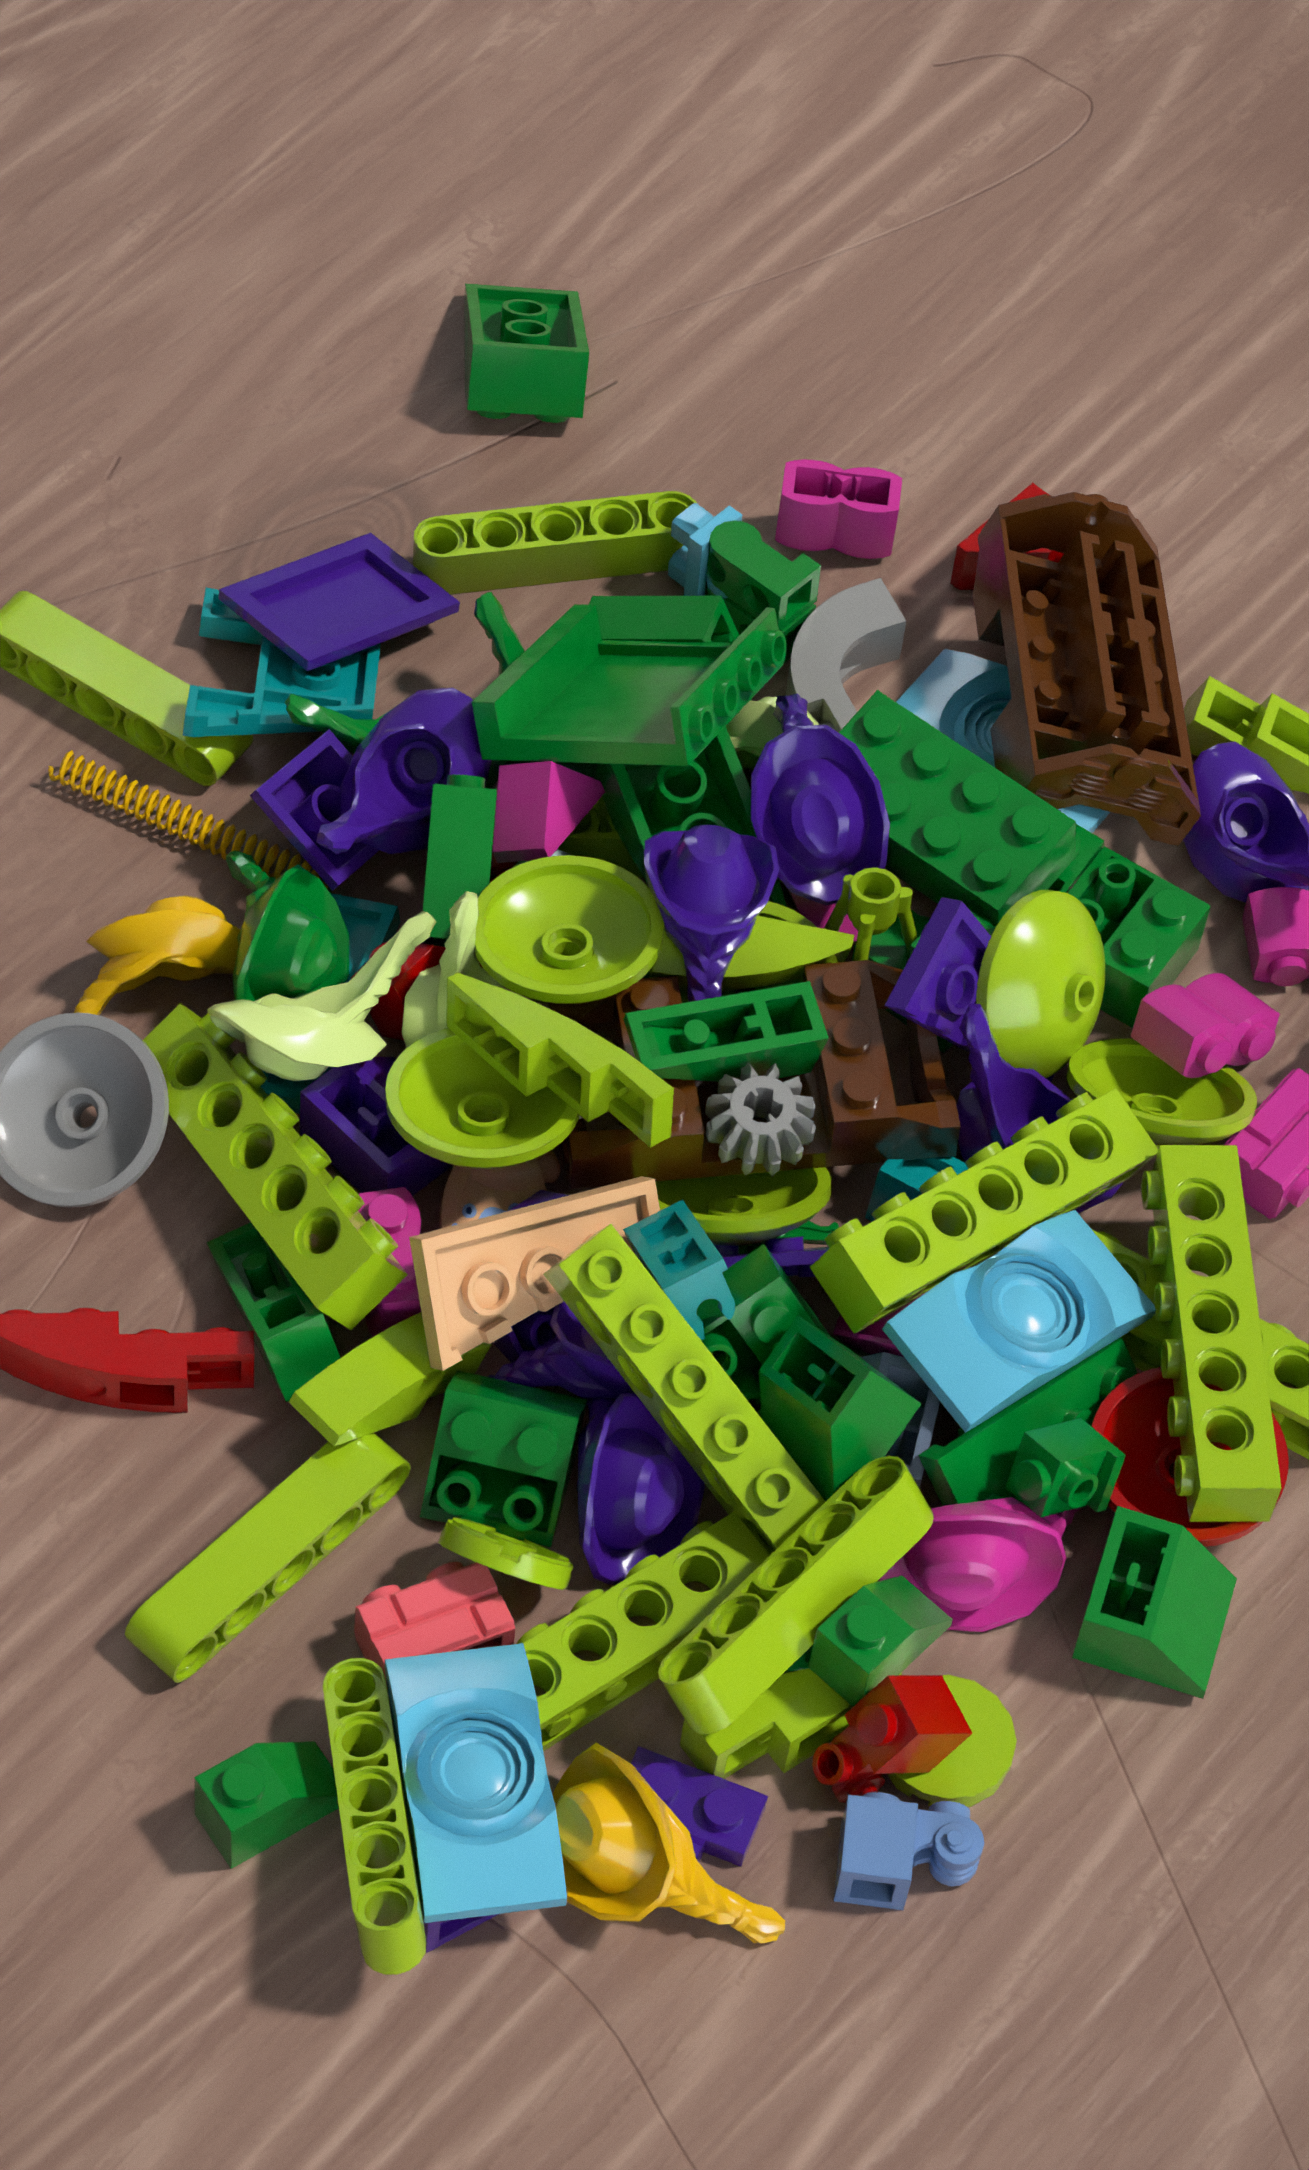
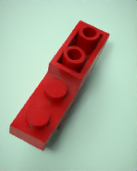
M85 1307L62 1313H33L29 1310L13 1309L0 1314V1369L41 1389L78 1401L145 1412L188 1413V1390L254 1388V1331H235L231 1328L215 1327L204 1332L169 1333L161 1329H146L136 1334H119V1311L102 1312L95 1308Z

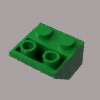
M1104 846L1069 890L1068 894L1077 898L1087 908L1101 936L1105 955V986L1100 1010L1133 1028L1141 999L1160 987L1172 985L1198 951L1211 905Z
M764 1244L729 1267L728 1270L722 1272L735 1302V1312L731 1319H727L720 1311L718 1300L716 1299L704 1300L696 1311V1314L703 1322L705 1339L701 1341L760 1417L759 1370L797 1315L829 1335Z
M797 1315L759 1370L761 1419L825 1502L860 1468L877 1458L885 1457L921 1405L919 1401L849 1348L799 1315Z
M457 1370L445 1391L420 1517L447 1523V1520L453 1519V1517L462 1518L496 1528L495 1532L524 1541L526 1539L539 1545L551 1547L575 1461L578 1435L581 1433L587 1400Z
M1117 1506L1072 1658L1203 1699L1237 1578L1184 1526Z

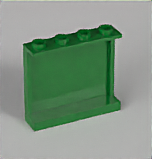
M574 604L472 701L482 760L689 766L783 666L786 657V639L783 632L778 630L775 608H766L733 643L602 640L597 606Z

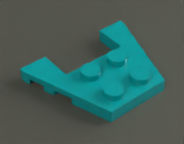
M206 587L199 636L261 645L255 693L190 685L183 736L204 737L318 732L312 727H305L292 722L284 703L290 693L308 698L322 707L335 710L353 719L373 718L381 643L306 671L218 599L219 590Z

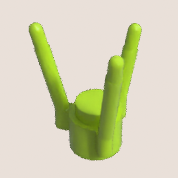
M865 868L858 871L855 875H846L843 878L842 893L824 929L839 931L848 914L853 926L858 930L853 961L868 960L872 935L885 932L896 921L898 915L907 953H909L910 945L917 939L910 908L912 890L908 887H901L899 879L885 869Z

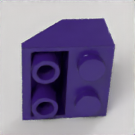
M374 1057L372 1060L333 1067L300 1091L299 1135L306 1134L312 1138L330 1157L332 1161L330 1164L361 1193L405 1187L413 1196L453 1166L413 1147L392 1125L386 1109L385 1087L389 1070L397 1059L395 1057Z

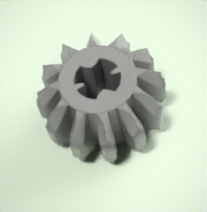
M749 1063L741 1069L740 1080L725 1074L719 1081L718 1094H712L707 1100L705 1114L710 1121L707 1122L705 1134L708 1142L720 1144L718 1156L721 1159V1163L737 1157L742 1159L741 1170L745 1176L752 1172L755 1163H762L772 1177L779 1171L781 1160L796 1165L802 1158L803 1145H809V1142H812L816 1126L813 1124L814 1121L811 1120L815 1111L813 1097L800 1095L802 1083L799 1076L784 1082L778 1080L779 1069L776 1063L767 1070L766 1076H758ZM754 1117H762L767 1119V1123L757 1122L753 1119Z

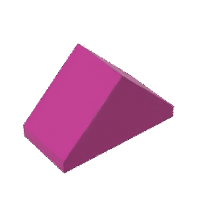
M552 761L500 765L493 840V855L496 862L529 861L551 857L605 793L602 783Z

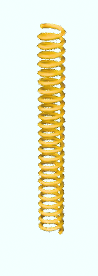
M73 750L67 752L63 757L57 776L53 774V766L48 765V774L51 781L60 780L62 786L70 785L73 791L81 789L84 796L91 794L95 801L102 799L105 806L113 804L116 811L124 809L126 815L134 814L137 820L145 819L148 825L156 824L159 830L167 828L169 835L178 834L180 840L189 839L191 845L199 843L202 850L210 848L213 855L221 853L222 858L226 860V848L232 841L236 831L234 824L227 827L221 841V846L215 849V843L220 838L225 827L224 819L217 821L211 833L210 841L208 844H204V839L214 823L213 814L205 818L199 837L193 839V834L203 819L202 809L194 813L188 832L183 835L182 830L188 823L193 811L191 804L184 807L177 827L172 830V823L177 818L182 807L180 799L174 801L169 810L166 823L162 825L161 819L166 814L171 803L169 794L161 799L156 817L151 820L150 814L160 799L159 789L151 793L145 812L140 815L139 810L149 795L150 789L148 784L141 787L135 799L134 808L129 810L128 806L134 799L139 787L137 780L129 784L123 803L118 805V799L128 784L127 775H123L118 779L113 791V797L111 800H108L107 795L117 780L116 770L109 772L104 781L102 793L97 795L96 790L102 784L107 772L105 765L100 766L94 774L96 764L92 760L86 764L83 770L85 758L84 755H81L75 760L68 780H64V776L74 761L75 755ZM83 770L80 784L75 785V780ZM94 774L91 788L89 790H86L85 786L88 784V782ZM245 829L240 830L236 835L231 852L241 849L247 835ZM256 834L248 838L243 853L251 855L258 840ZM267 839L262 840L254 855L256 865H259V862L268 848ZM278 844L270 848L264 866L261 868L269 877H275L276 879L280 877V873L285 868L290 857L289 849L283 850L277 861L275 871L269 874V869L279 853ZM300 854L293 856L287 870L300 864ZM305 860L301 867L310 871L311 866ZM313 869L312 874L320 878L317 872ZM325 882L323 883L326 888L329 887Z

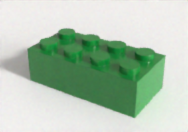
M876 690L839 732L857 745L880 782L890 822L885 869L938 904L941 897L960 900L973 912L988 917L997 926L1005 913L1018 900L1032 892L1048 890L1075 859L1076 821L879 690Z

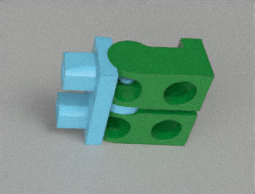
M693 503L672 521L671 536L684 546L678 549L670 559L668 576L684 587V596L722 595L739 635L766 608H775L778 630L783 632L786 639V657L784 663L791 659L793 644L801 626L816 609L814 603L817 602L821 565L804 553L794 561H790L764 543L760 532L753 525L743 522V515L730 505L716 516H713L697 503Z

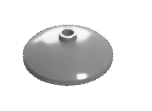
M79 1012L64 1013L31 1024L13 1037L0 1051V1175L9 1185L27 1197L44 1204L67 1208L85 1207L117 1196L135 1183L148 1169L164 1139L169 1115V1097L161 1066L154 1053L138 1035L114 1020L103 1016ZM94 1106L97 1113L96 1120L91 1126L83 1128L80 1121L81 1115L86 1108Z

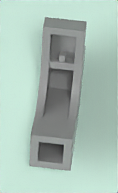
M881 578L845 589L824 601L804 621L793 644L785 696L798 693L801 698L807 700V711L819 725H828L838 733L857 713L845 692L844 682L860 671L900 659L906 620Z

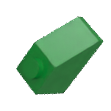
M902 1575L864 1585L817 1628L808 1668L854 1707L888 1675H899L951 1626L953 1619Z
M315 1741L255 1743L194 1777L195 1816L231 1869L339 1809L334 1768Z

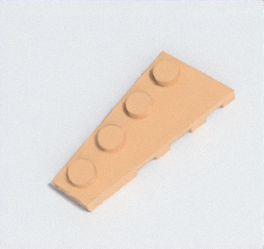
M641 1176L409 1237L430 1367L444 1371L461 1361L462 1354L483 1342L491 1344L513 1331L511 1326L537 1311L546 1312L564 1302L543 1274L588 1238L609 1224L613 1225L632 1250L623 1229L660 1211L655 1179Z

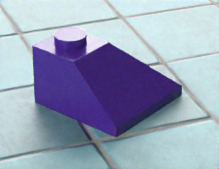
M328 730L257 788L250 797L333 891L375 855L379 849L363 842L353 843L348 851L336 855L333 851L317 843L320 826L334 822L341 816L340 785L353 758L335 735Z

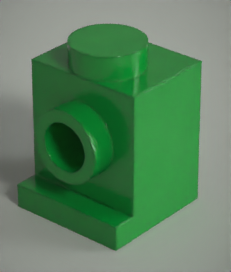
M1082 1418L1026 1431L1023 1434L1005 1488L1040 1518L1086 1505L1091 1507L1096 1513L1105 1511L1126 1455Z

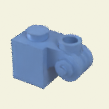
M871 1792L862 1796L848 1794L840 1828L834 1901L904 1910L912 1881V1869L921 1863H928L930 1873L941 1884L960 1886L969 1882L976 1874L984 1847L983 1833L979 1826L970 1819V1809L957 1802L941 1801L930 1805L929 1810L918 1809V1803L902 1802L896 1796L888 1793Z

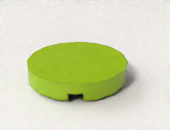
M457 1517L448 1519L445 1528L442 1529L438 1543L460 1556L539 1585L560 1590L567 1589L573 1564L569 1562V1558L526 1539L520 1541L495 1532L496 1528Z
M949 1674L942 1675L973 1734L929 1773H891L887 1775L898 1790L910 1798L914 1794L920 1799L929 1801L928 1806L936 1802L951 1801L972 1807L992 1796L1010 1771L1017 1742L1011 1715L995 1694L973 1680Z

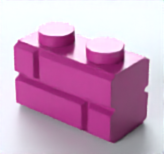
M1300 1068L1293 1069L1255 1110L1251 1123L1233 1134L1224 1144L1237 1145L1243 1195L1246 1203L1269 1219L1276 1218L1289 1202L1298 1208L1309 1197V1074Z

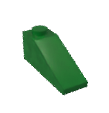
M810 981L626 1013L623 1018L636 1060L660 1078L719 1082L727 1074L740 1080L741 1069L747 1063L753 1067L758 1076H766L767 1070L775 1063L779 1069V1078L811 1073L829 1039Z
M250 1222L206 1243L248 1330L254 1331V1342L285 1401L289 1402L295 1391L340 1359V1355L323 1313L314 1306Z

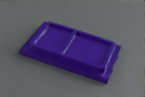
M371 532L219 589L218 598L306 671L321 667L431 624L434 621L459 612L460 602Z

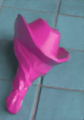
M1013 1497L931 1508L934 1520L930 1529L878 1581L901 1575L953 1619L951 1626L947 1630L985 1632L1030 1615L1057 1588L1066 1560V1553L1061 1538L1066 1526L1072 1523L1074 1514L1081 1507L1041 1518L1024 1503Z

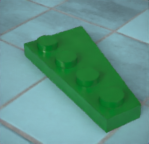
M1118 1338L965 1433L960 1427L957 1429L959 1437L945 1447L934 1444L920 1453L918 1456L942 1506L1013 1497L1020 1501L1005 1486L1024 1432L1082 1418L1092 1426L1096 1412L1108 1394L1126 1379L1138 1374L1123 1339Z

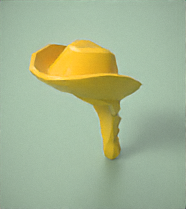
M186 895L155 901L147 907L144 913L129 915L99 928L89 936L86 942L109 958V960L100 969L97 979L84 990V994L79 999L74 1013L100 1015L115 994L135 989L159 976L190 981L214 973L233 974L238 951L237 936L241 929L227 922L225 915L217 907L200 898Z
M598 1743L593 1744L573 1760L553 1792L568 1903L599 1920L641 1921L657 1907H670L678 1912L695 1918L706 1919L718 1925L729 1924L753 1943L760 1944L776 1941L778 1936L784 1933L785 1920L773 1908L752 1903L739 1894L714 1882L696 1859L689 1830L655 1793L632 1764Z

